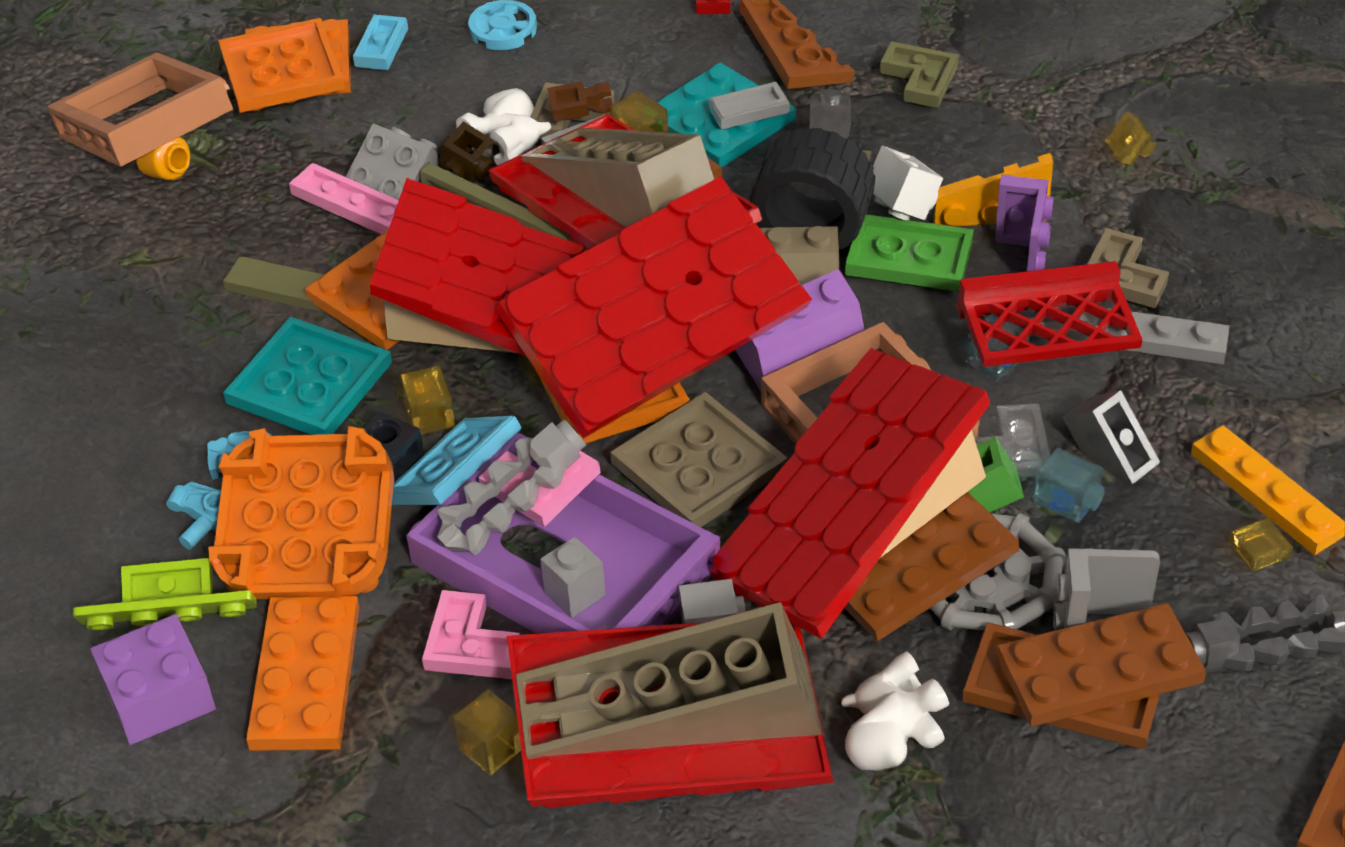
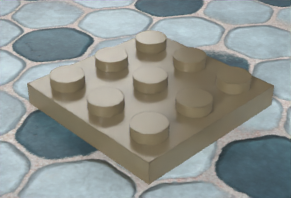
M706 392L610 452L611 464L659 505L699 527L704 526L770 482L788 461L784 454Z

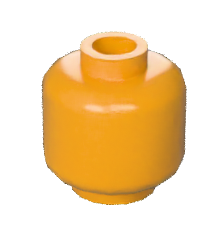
M178 137L137 158L136 163L140 171L150 178L176 180L188 168L190 150L186 141L182 137Z

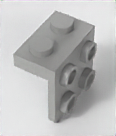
M373 123L346 178L399 200L406 178L419 181L421 177L420 170L427 164L431 163L439 167L441 155L438 154L439 146L423 138L420 141L411 139L408 133L396 127H392L389 130Z
M1068 549L1065 574H1059L1058 601H1061V603H1054V630L1086 623L1087 614H1125L1151 607L1160 566L1159 554L1156 551L1138 549Z

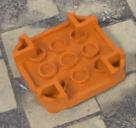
M348 426V434L269 436L264 428L249 431L250 438L239 443L229 455L223 453L218 467L223 474L215 543L214 546H208L209 561L229 592L249 590L258 600L270 599V597L354 596L359 593L371 592L377 587L379 576L383 572L387 559L394 487L392 462L378 440L368 435L365 429Z

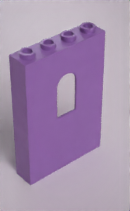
M518 432L441 505H437L422 521L416 522L407 534L412 564L461 592L485 594L488 607L536 634L667 625L680 611L679 585L707 582L711 577L709 569L713 565V558L720 549L719 536L598 475L545 527L515 510L512 515L511 524L504 531L505 533L508 529L517 525H530L563 543L576 537L603 562L606 596L573 618H570L544 593L542 570L504 549L501 544L502 533L491 532L485 547L476 556L467 551H450L437 537L443 523L437 510L443 506L467 503L464 486L473 481L479 482L478 477L506 451L517 456L515 442L520 438H528ZM535 460L530 464L537 469L540 467ZM496 497L488 499L477 509L473 517H467L462 522L460 530L466 535V531L472 525L480 523L487 512L498 503H503V501Z

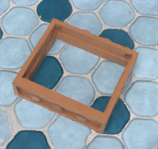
M157 52L47 106L61 139L120 167L233 110L226 91L230 88L222 77ZM165 88L179 93L117 125L103 120Z
M882 322L762 377L761 406L788 437L797 444L817 419L798 396L850 373L870 348L883 352L884 355L889 354L908 361L912 365L916 364L926 369H931L923 358L918 357L906 345L901 335L895 334ZM979 420L972 428L976 445L978 439V427L980 425Z

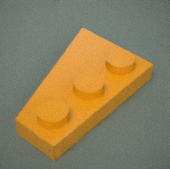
M1051 153L1038 156L1039 162L1020 168L1017 163L1003 167L1004 173L983 178L977 175L939 187L937 201L933 207L934 224L946 226L996 224L1001 175L1048 180L1047 196H1050L1053 171Z

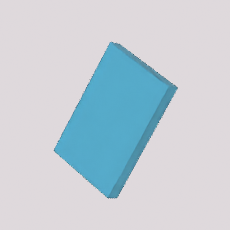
M516 417L464 418L394 482L392 505H441L522 428Z

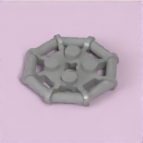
M991 513L1018 540L1022 539L1038 556L1028 557L1019 548V552L990 569L994 572V577L990 578L987 574H982L948 596L953 601L951 604L943 599L929 609L941 620V626L948 630L957 627L985 631L987 622L1018 629L1046 612H1053L1054 603H1061V601H1058V576L1062 574V568L1067 561L1064 550L1054 547L1029 523L1028 516L1021 513L1017 516ZM1044 573L1041 588L1029 584L1030 575ZM1023 601L1027 602L1026 604L1015 609L1014 611H1009L1010 608L1016 606L1017 604ZM975 606L986 608V613L974 612Z

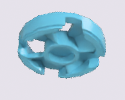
M514 0L488 2L476 8L470 15L468 21L469 34L476 44H478L479 40L486 42V48L490 50L506 51L519 48L524 45V38L530 35L531 38L535 36L537 30L536 15L532 8L522 2ZM520 10L527 14V19L523 21H516L514 16Z

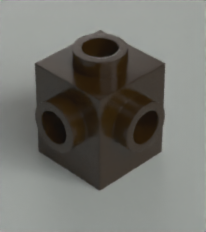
M463 121L452 135H448L441 143L438 154L441 155L439 167L472 183H475L478 179L482 181L489 174L488 170L492 169L493 161L490 159L494 140Z

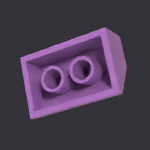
M839 269L801 285L812 298L807 308L736 349L760 392L762 377L865 330L859 301Z

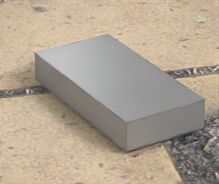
M772 82L709 98V109L722 130L789 113V101L777 82Z

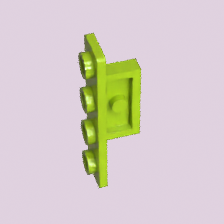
M209 558L121 566L122 603L74 607L73 617L82 625H86L89 630L111 629L114 627V622L131 621V625L147 626L157 622L158 618L170 617L177 614L179 621L191 622L202 619V614L219 612L221 617L243 616L246 614V609L257 608V599L249 590L213 594L212 564Z

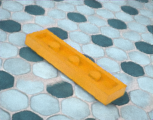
M1224 425L1193 443L1192 457L1314 556L1345 536L1344 520Z

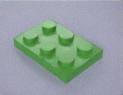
M866 214L859 235L855 241H852L845 265V275L959 292L960 281L964 279L973 244L974 229Z

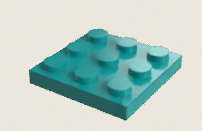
M718 63L645 109L644 122L660 132L699 134L707 157L720 167H724L796 119V108L789 104V113L721 130L709 109V98L759 85L724 64Z
M290 317L223 392L225 402L233 407L310 435L333 434L391 365V352Z

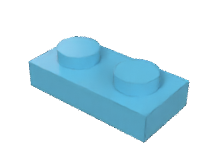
M374 14L353 55L355 67L388 70L408 30L407 18Z

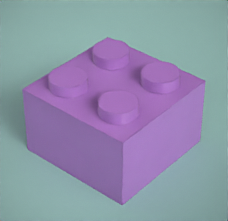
M177 614L90 648L102 684L129 745L216 710L205 672Z

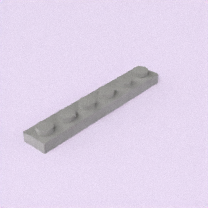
M1074 306L1056 307L1069 315H1072L1077 309ZM1034 310L1016 312L1031 320L1038 314ZM1084 312L1079 318L1095 327L1102 321V319L1087 312ZM1132 312L1143 341L1141 348L1128 349V351L1224 364L1229 325ZM996 315L984 316V321L993 325L999 317ZM1047 316L1040 323L1056 332L1064 325ZM1009 321L1001 327V329L1009 333L1019 335L1024 330ZM1109 324L1105 329V332L1116 337L1127 335L1125 330ZM1072 328L1065 335L1075 341L1087 340L1089 337ZM1033 333L1030 335V336H1032V337L1042 338V337H1040V336H1038V335H1036V334H1033Z

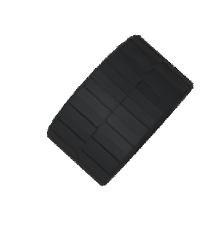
M804 127L783 133L779 138H775L767 149L750 193L749 201L759 208L762 220L756 224L759 228L838 226L839 249L846 248L859 235L874 192L876 176L873 173L874 167L871 161L868 160L866 153L861 148L859 149L853 141L833 131L830 132L814 127L813 129H806ZM801 182L815 185L830 193L836 200H818L808 197L797 191L790 183Z

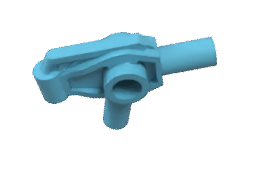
M189 482L184 486H175L166 502V506L175 512H185L196 520L179 537V542L185 548L191 550L208 531H216L221 490L195 482Z

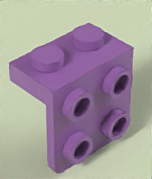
M1001 175L995 242L1029 246L1027 271L1044 270L1046 252L1040 251V249H1048L1051 226H1049V223L1044 222V219L1051 220L1054 197L1047 196L1048 180Z

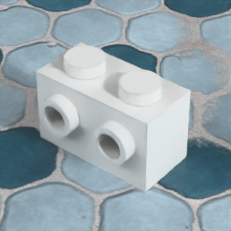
M882 145L873 165V173L876 176L873 192L875 195L874 201L889 208L888 212L900 219L908 221L911 216L925 220L929 210L934 207L937 201L938 189L943 177L914 156Z

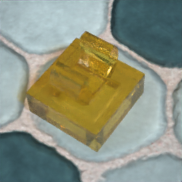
M1130 112L1124 113L1105 140L1122 163L1133 165L1139 155L1149 157L1157 146L1155 142L1150 141L1153 136L1140 118Z

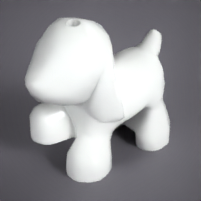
M518 88L504 90L487 98L483 109L486 116L483 118L477 117L472 113H466L456 120L457 128L464 121L494 140L493 144L499 146L500 153L494 156L497 166L532 148L537 143L540 135L551 129L549 122H537L530 117L534 110L533 103L530 97Z
M907 651L897 656L883 671L861 683L855 693L842 698L841 704L843 707H855L864 714L850 727L845 739V750L849 759L861 770L879 771L899 766L907 755L906 742L908 738H914L924 748H934L945 739L941 728L928 712H937L949 706L948 698L935 679H930L921 685L914 674L919 670L917 663Z

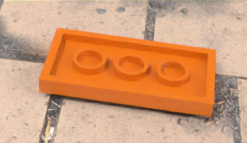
M358 596L270 597L246 738L249 751L341 749L360 608Z

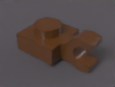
M582 81L547 88L554 122L589 116L588 108L594 109L598 113H608L614 110L611 98L601 99L602 97L612 96L609 83H598L595 86L584 88Z

